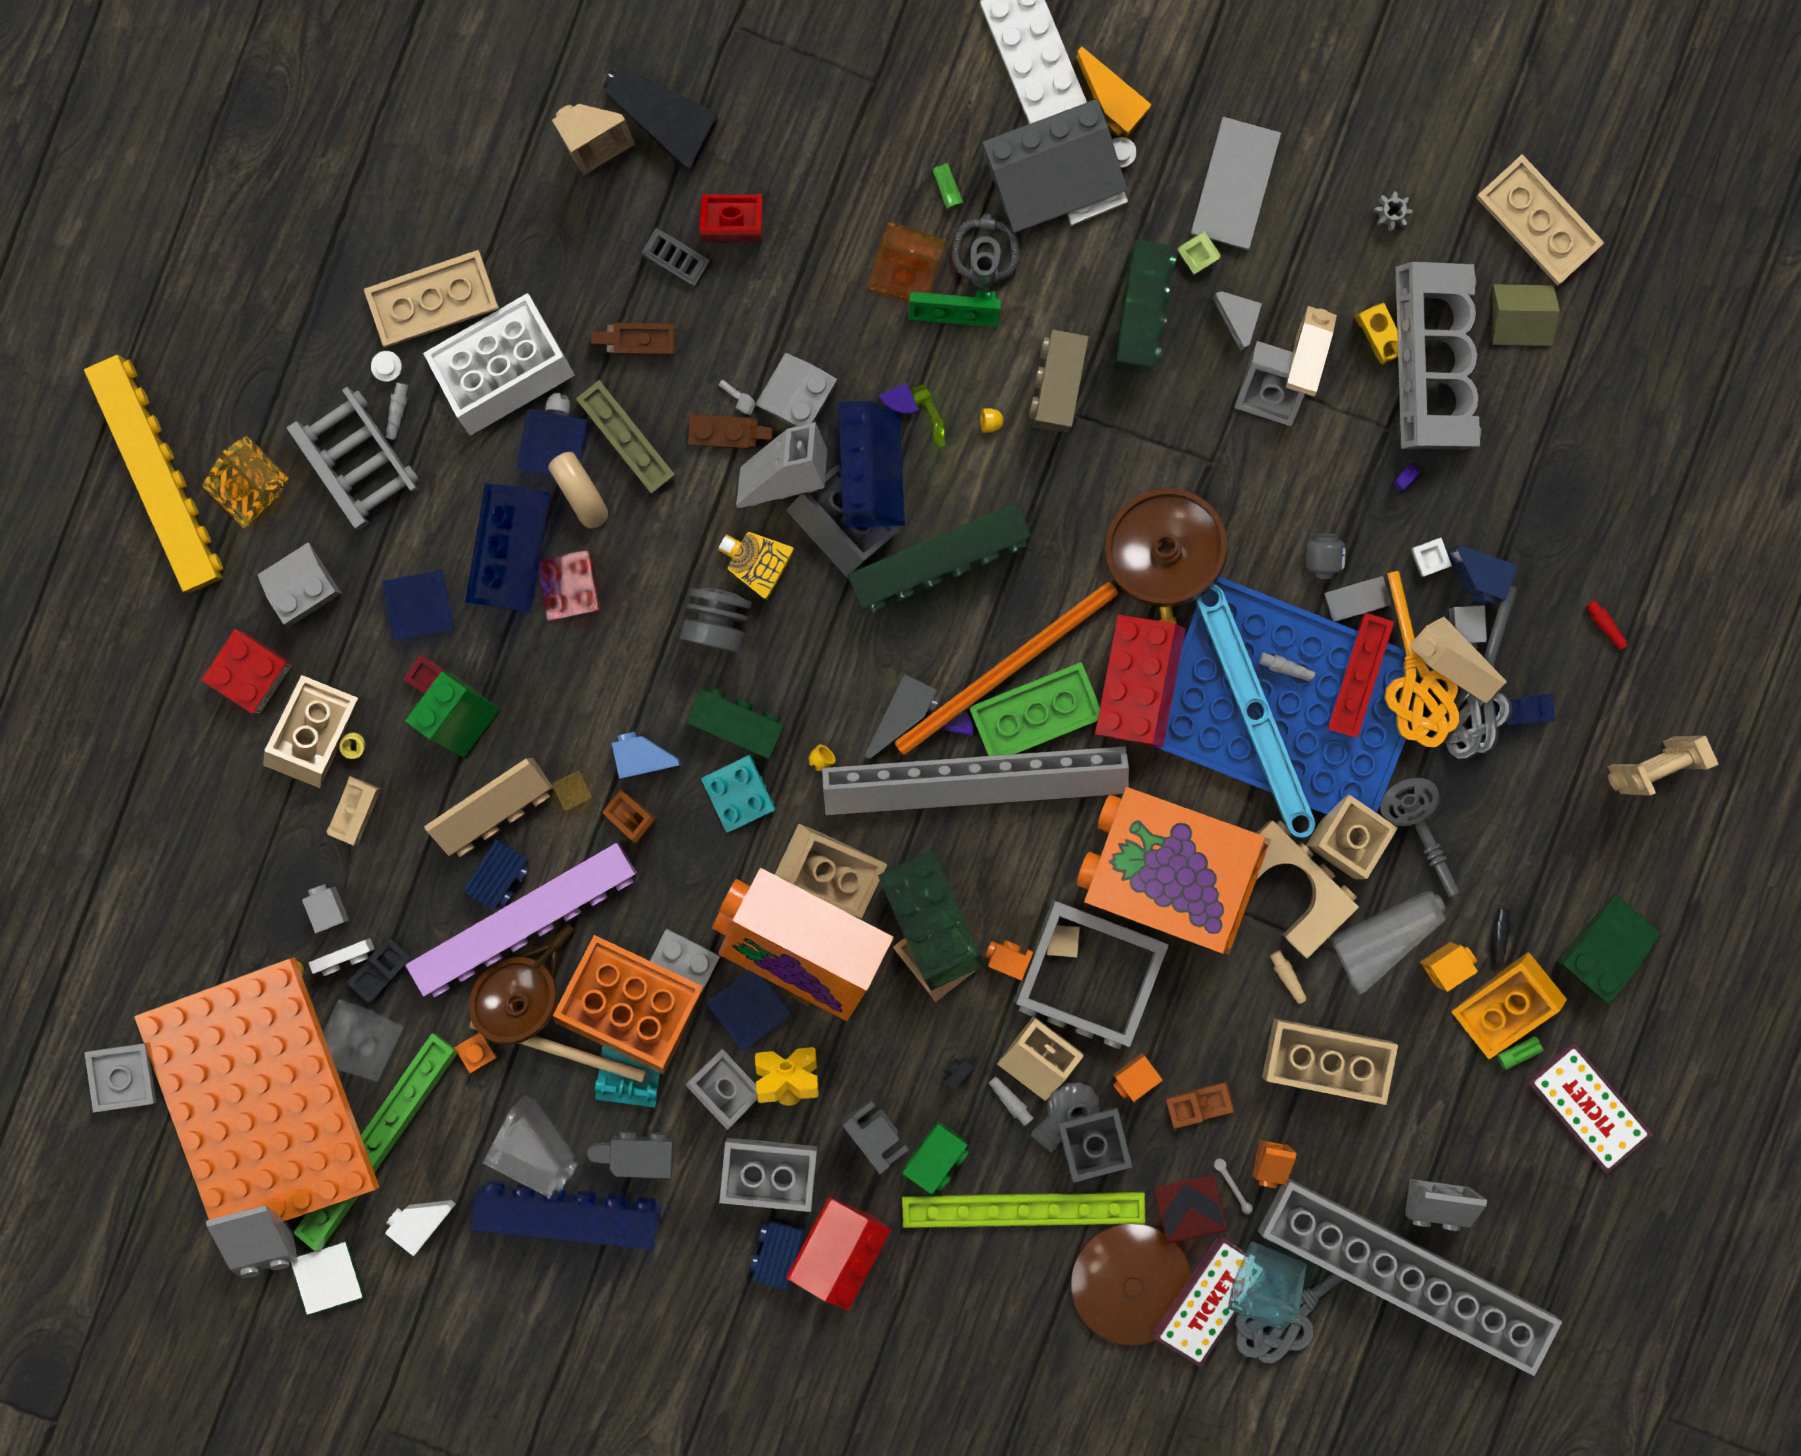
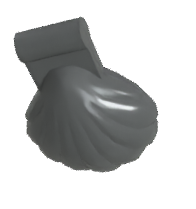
M1080 1082L1064 1083L1051 1093L1048 1100L1047 1117L1032 1131L1031 1137L1048 1151L1053 1152L1061 1142L1058 1123L1100 1111L1099 1097L1095 1094L1094 1089Z

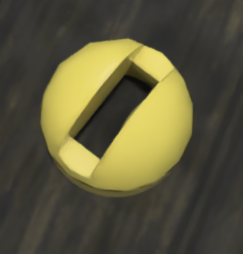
M358 733L346 734L340 742V752L349 759L360 757L365 749L364 738ZM352 739L356 740V751L352 750Z

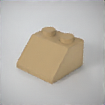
M1346 795L1320 821L1306 846L1353 879H1368L1398 827L1351 795Z

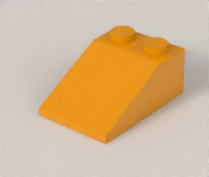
M1528 952L1503 969L1451 1012L1487 1058L1491 1059L1557 1014L1567 999Z

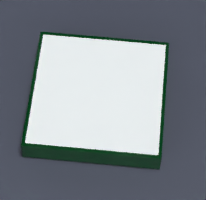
M348 1239L326 1245L321 1251L310 1250L297 1254L298 1261L290 1263L306 1316L366 1297Z

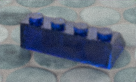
M871 401L839 402L844 528L905 526L900 413Z
M485 483L466 603L531 613L541 547L544 541L546 517L549 511L550 493L521 486Z

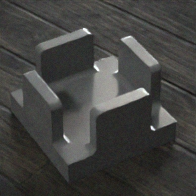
M871 1098L857 1110L845 1116L842 1126L878 1173L881 1174L890 1167L891 1163L909 1150V1146L906 1142H903L886 1155L884 1151L899 1140L897 1136L898 1129L882 1109H879L865 1121H860L859 1118L876 1106L875 1101Z

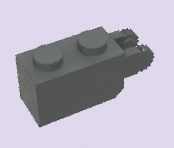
M620 1131L619 1136H613L611 1142H594L586 1153L591 1162L610 1164V1171L616 1177L671 1179L673 1175L674 1138H667V1133L651 1132L649 1137H637V1132Z

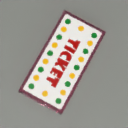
M1574 1042L1566 1046L1527 1080L1528 1084L1606 1174L1611 1172L1653 1135Z
M1218 1235L1151 1336L1201 1367L1268 1266L1223 1236Z

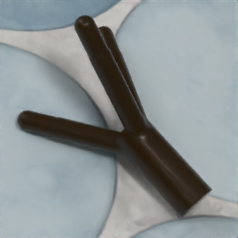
M565 923L549 943L529 950L517 957L529 958L544 952L533 965L537 969L552 954L549 972L553 979H555L559 950L575 932V929L568 923Z

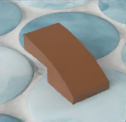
M1227 1081L1166 1099L1174 1129L1235 1111Z

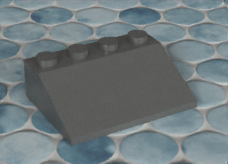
M1098 99L982 142V151L1013 233L1127 191L1113 141Z

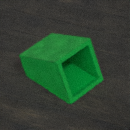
M442 671L405 721L428 739L465 758L501 709L453 673Z

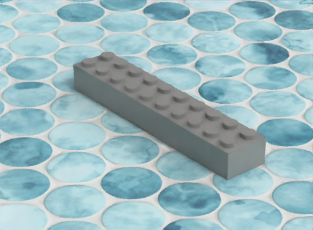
M1289 1178L1286 1185L1281 1184L1258 1229L1262 1237L1533 1376L1537 1373L1562 1324V1321L1550 1312Z

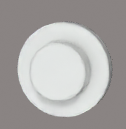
M1125 137L1113 139L1120 167L1130 166L1136 157L1134 143Z
M382 351L372 359L371 370L377 379L390 382L400 375L402 363L400 358L393 352Z

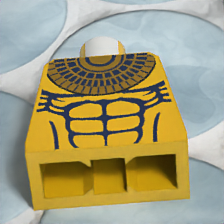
M747 532L742 542L726 534L718 548L720 552L733 558L727 569L765 600H768L795 551L791 546L751 532Z

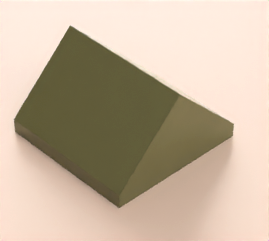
M1493 284L1491 345L1553 346L1560 313L1554 285Z

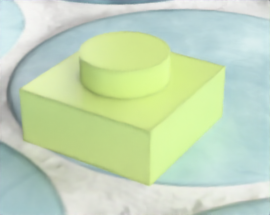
M1205 231L1178 248L1193 274L1221 257Z

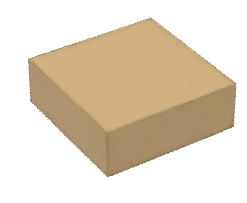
M1056 925L1046 954L1077 957L1080 927Z

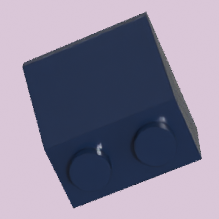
M1462 545L1448 550L1449 560L1466 594L1473 596V602L1489 606L1490 604L1495 605L1497 602L1506 600L1518 565Z

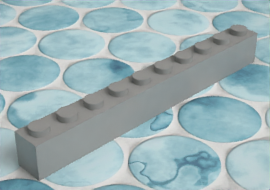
M1126 746L822 768L826 815L1124 794L1125 788L1129 787V766Z

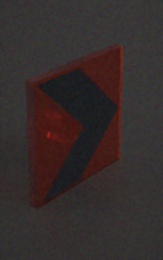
M1214 1175L1154 1187L1167 1243L1227 1231Z

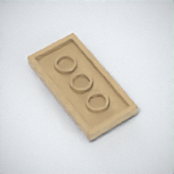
M1523 154L1476 196L1481 204L1557 286L1604 244L1600 237Z
M479 250L364 289L380 339L385 348L499 309Z

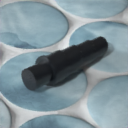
M1497 908V917L1493 921V964L1504 965L1510 932L1509 909Z

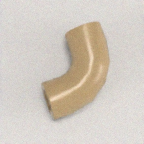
M573 452L558 455L548 466L550 473L567 498L579 521L588 528L600 527L608 518V510L599 492Z

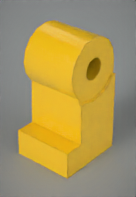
M1385 303L1377 304L1354 316L1359 327L1363 329L1376 358L1382 365L1398 358V331Z

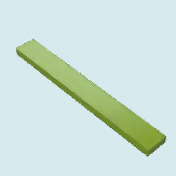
M1144 1192L902 1196L903 1228L1145 1224Z

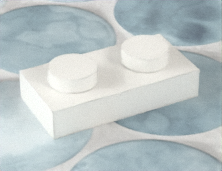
M369 938L308 963L313 974L322 971L323 976L340 970L339 963L349 959L351 965L368 959L367 952L374 950V946Z

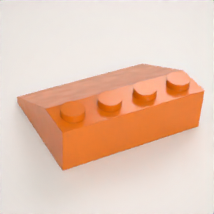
M594 935L553 1014V1018L556 1024L664 1075L678 1048L704 987Z

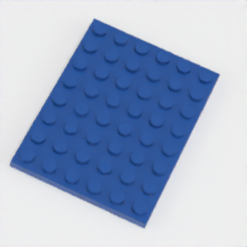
M1219 577L1214 585L1220 587L1225 595L1309 807L1327 815L1346 795H1351L1377 813L1406 740L1400 736L1396 727V714L1387 707L1384 700L1385 688L1390 682L1404 677L1405 650L1387 643L1358 738L1328 730L1327 726L1357 631ZM1209 589L1201 597L1203 604L1208 607L1215 606L1218 602V594L1214 590ZM1197 606L1183 640L1163 748H1156L1272 793ZM1264 652L1272 656L1276 654L1286 658V660L1314 671V679L1306 681L1301 678L1269 670V667L1259 664L1260 656ZM1416 671L1415 681L1420 683L1421 678ZM1399 688L1396 692L1397 702H1399L1402 688ZM1412 693V697H1411V701H1410V706H1409V710H1410V711H1411V709H1412V702H1413V698H1414V693ZM1257 702L1249 704L1247 707L1249 718L1258 720L1262 717L1264 712L1262 705Z

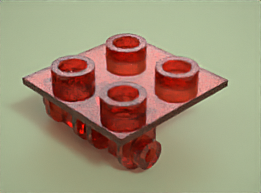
M589 550L537 561L547 621L582 613L598 612L600 610L599 605H601V601L598 602L596 591L598 584H595L594 579L596 575H593L591 563L593 557H590Z

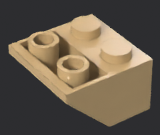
M1032 1017L997 1065L1046 1101L1051 1093L1067 1079L1084 1055L1038 1018Z

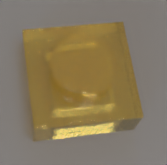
M580 770L552 783L564 811L593 798Z

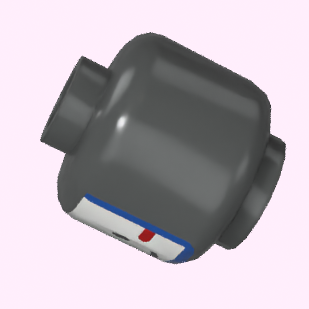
M1315 534L1314 538L1309 540L1306 545V568L1316 573V578H1334V573L1341 572L1345 566V543L1336 534Z

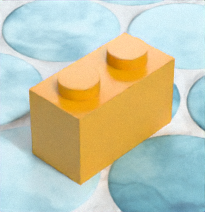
M1451 942L1420 961L1435 986L1446 992L1478 972L1473 965L1477 963V960L1468 947L1464 948L1462 945Z

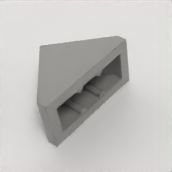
M1220 291L1212 299L1240 351H1243L1250 345L1262 303Z
M1383 576L1324 593L1333 622L1391 605Z

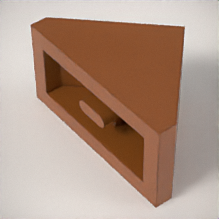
M621 789L602 812L635 843L640 842L658 819Z

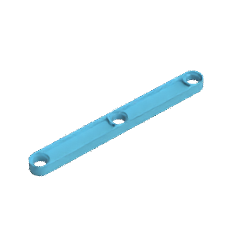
M1213 585L1210 589L1218 594L1217 604L1213 607H1208L1203 604L1201 597L1196 599V604L1282 819L1291 835L1299 838L1307 837L1314 830V817L1225 595L1220 587ZM1252 702H1257L1263 707V715L1258 720H1253L1247 715V707ZM1298 815L1305 816L1309 822L1307 830L1302 833L1296 832L1292 827V821Z

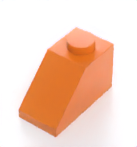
M1259 1140L1253 1177L1259 1180V1185L1277 1188V1184L1286 1185L1297 1153L1289 1145Z

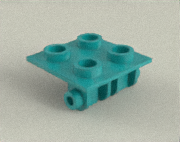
M750 755L701 778L726 833L776 810L773 805L775 803L771 800L766 790L767 786L764 785L762 776L760 777L754 764L755 761L752 760Z
M602 1046L601 1057L645 1070L646 1074L643 1082H639L599 1069L598 1080H596L595 1099L655 1108L660 1073Z

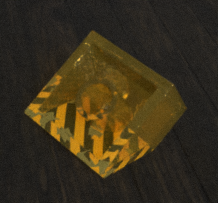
M245 436L222 451L202 486L243 528H246L279 496L289 478L257 445Z

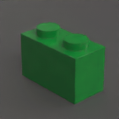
M937 1120L903 1167L902 1174L931 1195L936 1189L941 1191L951 1178L947 1173L955 1164L959 1167L969 1153L965 1150L968 1146L967 1141Z

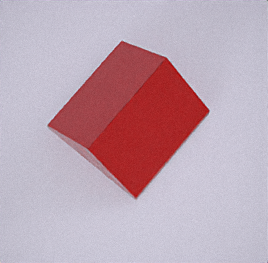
M702 194L699 228L702 242H763L762 195Z

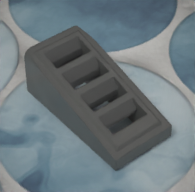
M655 228L641 253L643 258L694 287L710 262L709 259L658 228ZM662 240L665 244L659 255L656 256L653 253ZM671 247L676 248L670 261H664ZM682 253L686 254L687 257L680 269H677L675 265ZM695 259L698 263L689 276L685 272L692 260Z

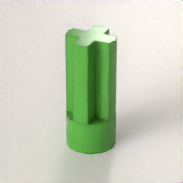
M948 163L935 167L933 173L946 209L951 210L964 204Z
M1534 1036L1497 1054V1057L1506 1071L1544 1050L1540 1045L1539 1039Z

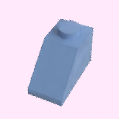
M635 732L618 735V742L612 743L619 779L681 765L679 758L644 736L636 737Z

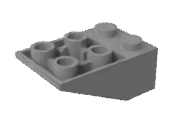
M816 422L786 429L740 467L737 508L755 506L776 499H785L789 496L805 492L810 493L825 487L827 448Z

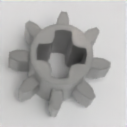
M1396 191L1393 192L1389 200L1382 195L1379 201L1383 206L1376 207L1373 210V213L1379 214L1380 217L1377 225L1379 226L1384 223L1388 225L1389 231H1392L1397 223L1404 227L1407 222L1403 217L1410 216L1413 213V210L1407 209L1406 206L1409 198L1407 197L1403 200L1397 198L1398 194ZM1394 207L1398 209V212L1392 216L1387 213L1389 209Z

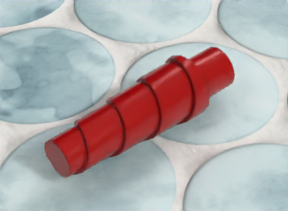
M1595 599L1589 602L1585 607L1592 615L1590 618L1602 629L1619 650L1625 648L1628 642L1622 636L1621 631L1617 628L1616 623L1609 616L1610 614L1607 610L1601 608Z

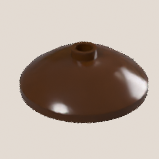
M512 957L495 963L478 978L470 995L469 1014L474 1027L482 1036L497 1044H517L534 1037L547 1025L556 1007L557 988L552 975L543 965L536 969L533 967L536 962L535 960L525 957ZM524 1005L523 1009L517 1012L518 1007Z

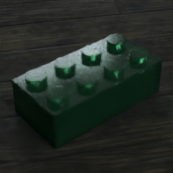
M1135 240L1131 248L1112 369L1148 374L1152 367H1156L1160 361L1162 345H1157V339L1164 333L1167 315L1161 313L1162 307L1166 308L1171 293V285L1166 284L1167 277H1171L1176 261V255L1171 254L1172 245Z
M933 850L878 875L922 977L931 991L986 966L941 863Z

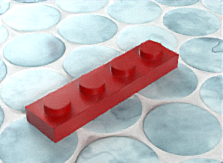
M1363 613L1327 726L1328 730L1358 738L1392 631L1393 621Z

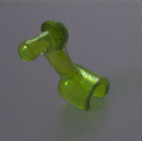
M919 385L911 390V394L917 406L925 404L933 422V441L939 447H944L946 442L944 441L943 421L927 387Z

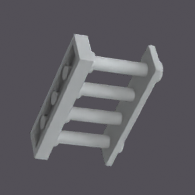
M346 387L342 391L348 398V401L311 426L308 424L303 426L300 422L295 421L287 429L354 528L362 530L370 524L366 519V516L369 515V510L406 485L410 491L418 492L420 489L416 482L419 481V478L410 465L406 468L403 466L367 413L365 407L368 406V403L360 391L353 392V390ZM356 410L365 426L330 450L326 451L324 449L320 451L315 443L318 440L317 436ZM373 435L382 451L347 475L343 476L341 474L337 476L332 468L335 465L334 461ZM390 460L399 476L364 500L360 501L358 499L354 501L349 493L352 490L351 486Z

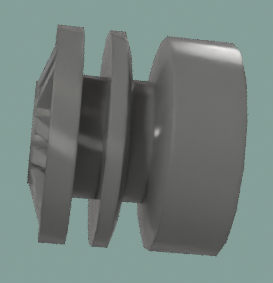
M690 588L689 596L701 599L702 601L701 605L687 603L686 608L698 613V619L683 620L679 639L741 653L745 633L733 628L734 622H748V616L737 614L736 611L737 608L751 610L752 602L743 599L735 593L724 590Z

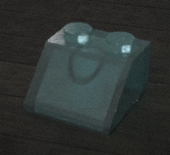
M1252 1241L1232 1283L1227 1309L1284 1331L1298 1316L1307 1264Z

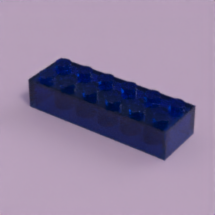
M487 1181V1185L482 1184L474 1193L470 1230L654 1250L659 1241L663 1204H657L654 1198L638 1197V1201L626 1200V1196L621 1194H608V1198L595 1197L596 1192L585 1190L578 1191L577 1195L566 1194V1189L558 1187H548L547 1191L535 1190L534 1185L517 1184V1188L505 1187V1182Z

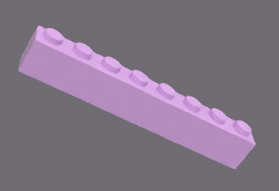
M617 842L406 964V967L423 997L429 993L436 997L450 989L447 983L453 979L458 978L462 982L476 974L474 967L484 962L486 967L502 959L500 952L510 947L514 952L528 944L529 942L526 937L537 932L540 937L554 929L555 927L552 922L562 916L566 922L580 914L579 907L589 901L591 906L606 899L607 895L605 892L615 886L619 891L632 884L634 881L631 877L637 874L620 842Z

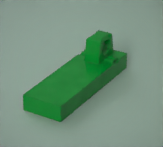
M977 290L976 297L910 292L908 320L998 327L1001 299H996L995 291Z

